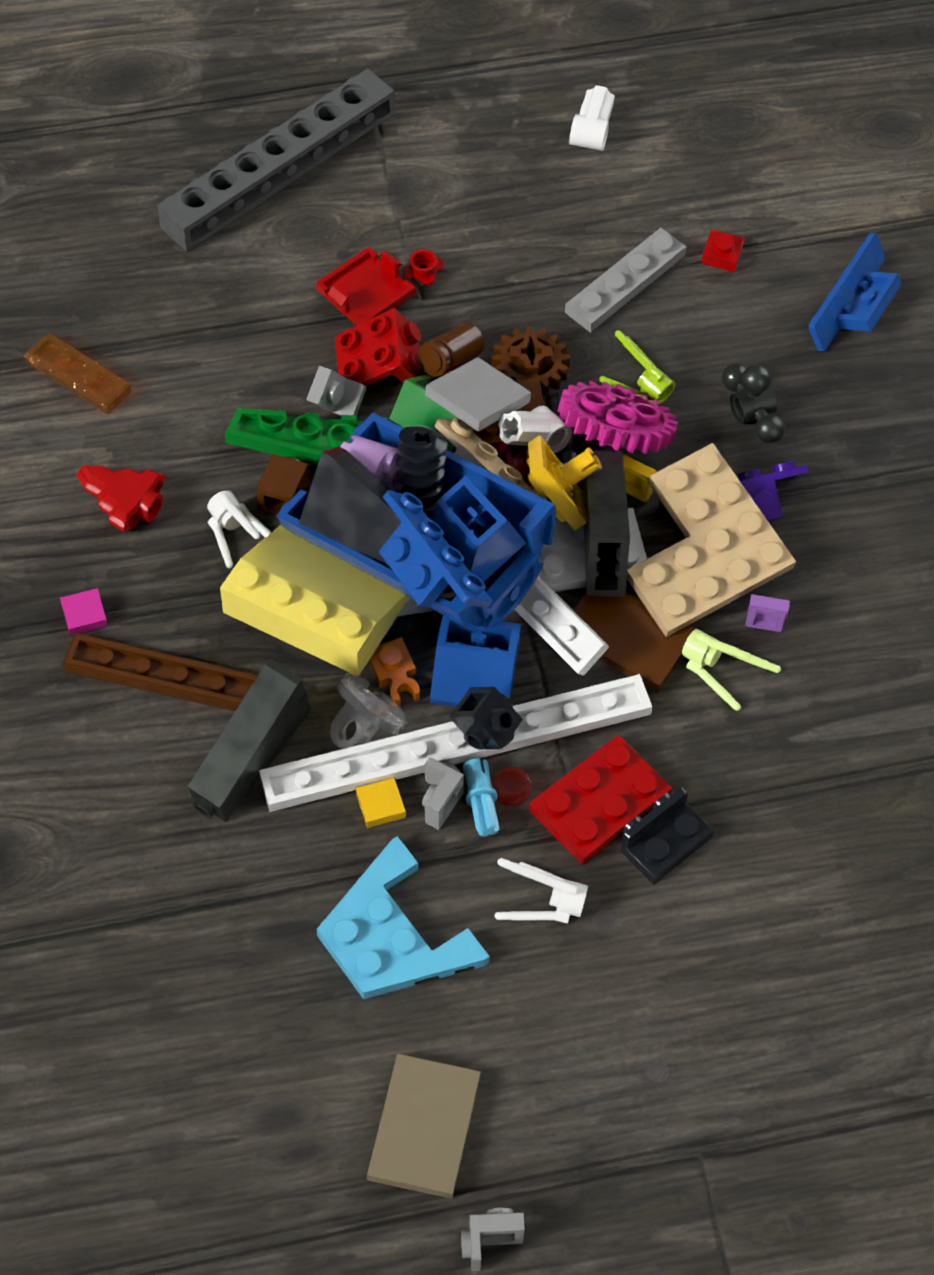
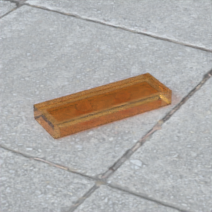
M49 332L24 354L26 363L107 415L132 392L130 383Z

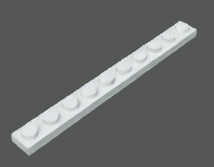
M638 674L513 706L523 720L515 730L513 740L503 749L478 750L473 748L464 740L463 732L452 721L259 770V776L269 812L354 791L356 787L393 777L397 780L425 773V763L429 757L439 762L446 761L456 765L474 758H483L648 716L652 713V704L642 678Z

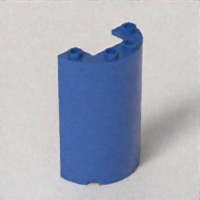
M372 413L362 424L355 428L352 435L398 448L399 443H401L399 433L404 428ZM446 450L442 496L466 475L526 542L521 549L484 581L486 586L484 590L493 601L488 608L464 604L457 595L449 600L438 596L430 606L431 609L470 630L476 631L479 626L489 629L513 612L536 581L544 565L543 562L538 560L542 555L543 545H551L554 534L555 504ZM300 490L290 501L283 505L281 511L276 515L286 530L413 598L390 566L299 524L308 497L307 492ZM434 511L426 514L429 519H432Z

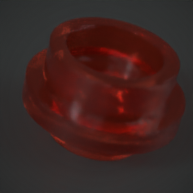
M506 767L499 771L492 780V788L497 791V801L503 805H520L531 794V780L520 768Z

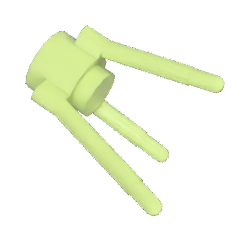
M695 629L689 635L682 649V655L689 659L686 668L698 674L735 711H739L741 705L703 668L704 666L713 667L721 653H725L775 673L781 671L780 666L720 642L699 629Z

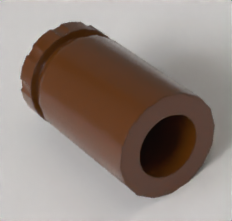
M463 323L422 344L418 350V359L426 373L433 377L441 376L480 355L484 348V339L480 330L475 325Z

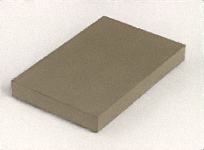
M397 1054L367 1172V1180L453 1199L481 1071Z

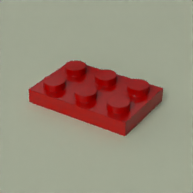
M618 734L529 803V811L583 866L621 836L623 829L632 819L637 816L645 817L652 811L653 805L661 796L666 793L672 794L673 788Z

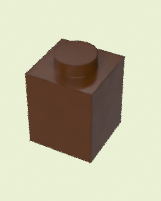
M272 454L256 488L258 510L277 515L283 505L290 501L300 490L306 492L309 487L308 464L293 457H282Z

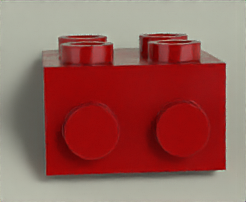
M392 308L338 334L335 339L338 374L365 386L392 374L403 384L405 379L423 375V368L418 359L419 342L421 341V333L418 326L413 321L409 322L396 308Z

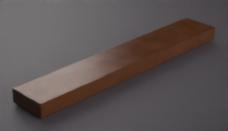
M76 632L62 664L64 672L230 711H236L258 676L253 673Z

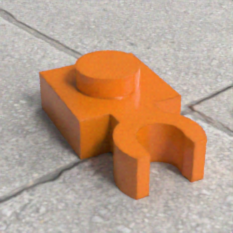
M402 637L380 644L368 661L379 688L391 685L390 701L395 708L401 707L399 693L404 691L411 693L415 702L420 701L419 685L412 679V677L416 676V667Z

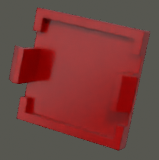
M367 247L316 282V290L355 325H359L392 308L398 307L416 294V287L407 279L403 280L399 277V267L403 264L390 252L386 251L381 253L380 260L378 254L370 247Z

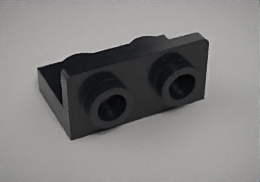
M683 787L672 795L666 793L661 796L653 805L650 813L643 818L637 816L632 819L622 832L621 852L653 885L713 837L714 830L686 803L688 792Z

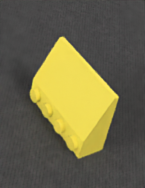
M279 525L240 558L220 587L223 613L356 676L360 675L410 598L406 594L286 530L282 525Z

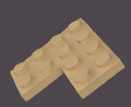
M713 443L650 475L649 485L686 538L627 569V580L665 637L674 634L794 568L796 560Z

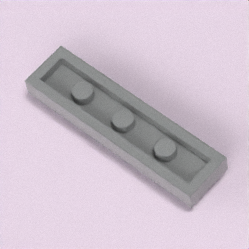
M660 227L565 304V313L591 333L682 259L686 253V246Z

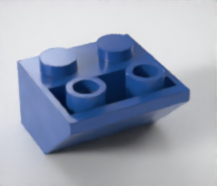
M466 475L436 502L431 520L442 528L444 535L449 538L448 544L463 555L465 559L463 563L468 570L483 582L526 544L525 540Z
M443 615L436 647L430 703L456 707L470 687H496L500 693L510 699L519 653L521 624L501 621L489 629L479 626L476 631H473Z

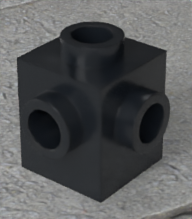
M470 687L449 716L463 732L464 740L478 750L503 749L513 740L514 732L523 720L513 708L512 701L506 695L500 693L496 687Z

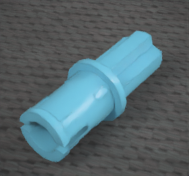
M474 758L468 760L463 765L468 787L466 803L472 806L478 834L486 837L496 834L499 830L494 804L498 796L497 791L492 788L488 761Z

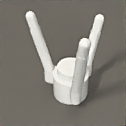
M231 491L217 493L210 499L207 505V509L213 516L209 519L208 524L215 533L227 568L233 567V561L222 531L223 528L234 530L242 525L254 539H259L260 533L264 537L271 533L268 528L249 512L243 503H239Z
M504 858L498 859L499 866L553 887L549 905L555 906L557 909L556 911L496 912L495 918L497 920H555L568 924L570 915L581 916L588 885L560 878L524 862L518 864Z

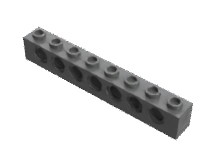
M368 68L357 76L351 77L346 83L332 92L326 93L320 100L306 109L300 110L295 116L280 126L274 127L257 141L246 145L243 150L229 159L220 162L215 168L200 178L194 179L177 193L166 197L157 205L160 228L188 252L395 114L394 90Z

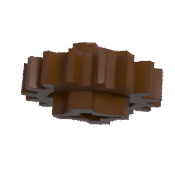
M527 326L526 333H521L520 330L514 328L513 337L505 334L501 336V344L494 345L491 366L515 382L539 377L542 395L546 397L548 396L549 387L559 390L561 380H567L570 355L567 354L566 343L558 344L559 335L554 334L547 337L546 328H542L539 333H533L532 326Z

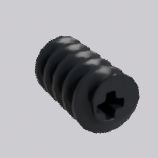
M424 426L405 427L399 433L401 443H399L397 451L400 456L396 460V465L399 469L395 473L397 483L394 486V492L401 494L409 492L422 502V510L427 514L434 511L436 502L442 497L443 477L445 474L444 465L446 462L445 453L448 443L440 432Z

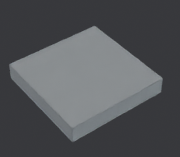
M477 357L427 384L425 396L479 432L500 420L503 413L509 414L530 403L531 392Z

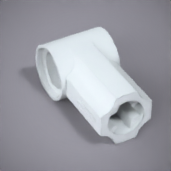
M595 86L593 89L586 91L579 115L575 114L569 139L570 145L599 151L604 150L609 130V118L615 95L611 94L606 87Z
M544 405L536 407L531 412L512 411L509 414L503 413L498 423L500 439L507 445L528 446V442L541 435L551 450L557 453L567 446L572 436V429L565 426V422Z

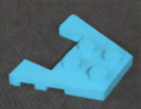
M398 836L389 842L317 928L318 938L363 999L415 985V982L435 976L444 978L455 975L457 970L472 966L476 969L489 964L490 956L468 928L436 949L431 950L386 891L418 871V862Z

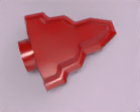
M82 465L76 473V477L85 491L98 498L99 509L109 515V523L122 532H130L141 519L149 523L152 522L162 508L163 496L160 492L166 476L151 469L140 472L131 468L115 471L103 465Z

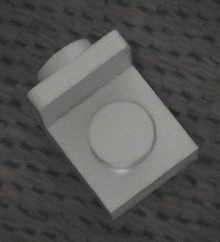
M319 366L306 400L323 410L340 416L357 415L366 392V386L347 379L331 369Z
M429 757L425 763V781L431 784L423 798L422 805L425 806V823L440 830L464 793V774L460 773L458 768L449 762H439Z

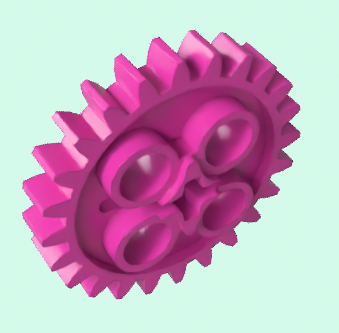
M589 381L588 385L582 382H578L577 386L569 385L568 390H563L557 412H560L559 418L566 420L565 426L575 427L573 433L586 434L585 440L587 441L596 439L602 447L609 445L616 451L620 448H625L629 453H633L634 449H638L644 454H647L648 449L656 453L659 452L660 448L666 450L668 444L671 445L678 424L677 421H674L676 416L669 413L670 409L668 407L659 406V400H648V394L638 395L633 388L627 390L622 388L620 384L610 387L606 382H603L602 386L597 385L593 381Z

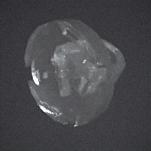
M346 673L336 687L339 693L347 701L335 716L330 728L331 739L338 747L345 749L368 743L379 728L398 735L406 725L407 719L401 708L384 692L378 691L377 693L375 691L372 693L369 691L370 684L364 678L356 674ZM355 721L356 733L351 739L347 740L345 735L346 728L351 722Z

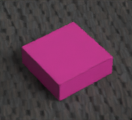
M98 588L60 598L70 636H73L75 632L81 634L108 627Z

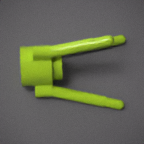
M617 330L615 336L646 369L637 381V384L641 387L640 391L635 389V393L638 395L648 394V400H659L660 404L663 403L673 392L676 383L659 370L628 336ZM601 376L599 379L601 383L606 382L610 387L620 384L622 388L631 389V387L605 376Z

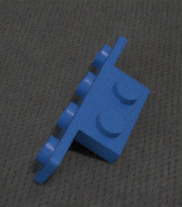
M869 233L815 316L812 317L809 323V331L818 351H826L839 329L871 332L902 285L897 273L878 272L885 261V254L877 233Z
M388 490L383 498L400 519L401 523L379 550V553L417 604L430 608L449 584L464 604L488 608L493 601L484 590L486 588L484 582L468 570L463 563L465 560L463 555L448 544L442 536L444 534L442 528L424 513L422 502L409 492L401 494Z

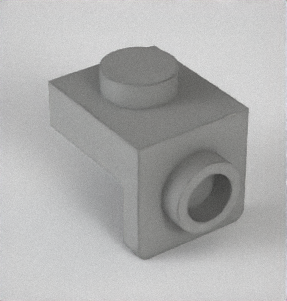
M494 1208L488 1210L487 1214L470 1215L469 1230L461 1231L462 1258H471V1271L481 1270V1246L523 1244L525 1231L524 1213H513V1210L510 1208Z

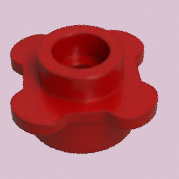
M417 250L410 256L409 265L403 268V274L406 278H415L424 285H431L435 282L437 272L443 270L444 262L442 259L437 258L435 253L430 250Z

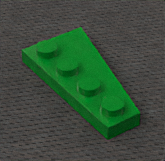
M237 408L225 432V443L282 457H293L301 462L318 465L323 451L340 447L344 441L351 443L349 437L353 434L355 428L364 421H357V415H342L341 420L322 419L320 418V413L305 412V415L299 417H289L285 411Z

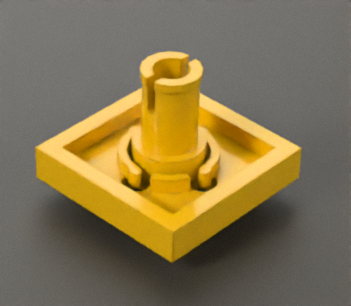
M541 435L528 442L529 458L527 459V464L530 468L529 481L539 494L545 492L552 501L551 503L555 504L558 520L560 522L566 520L575 531L587 523L583 490L577 483L595 471L602 469V465L596 455L592 456L593 451L589 447L563 465Z

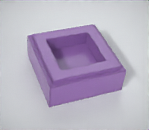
M751 594L745 626L783 632L790 601Z

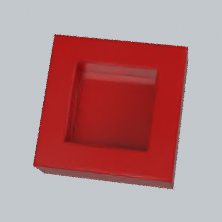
M711 229L702 254L701 264L735 272L745 238Z

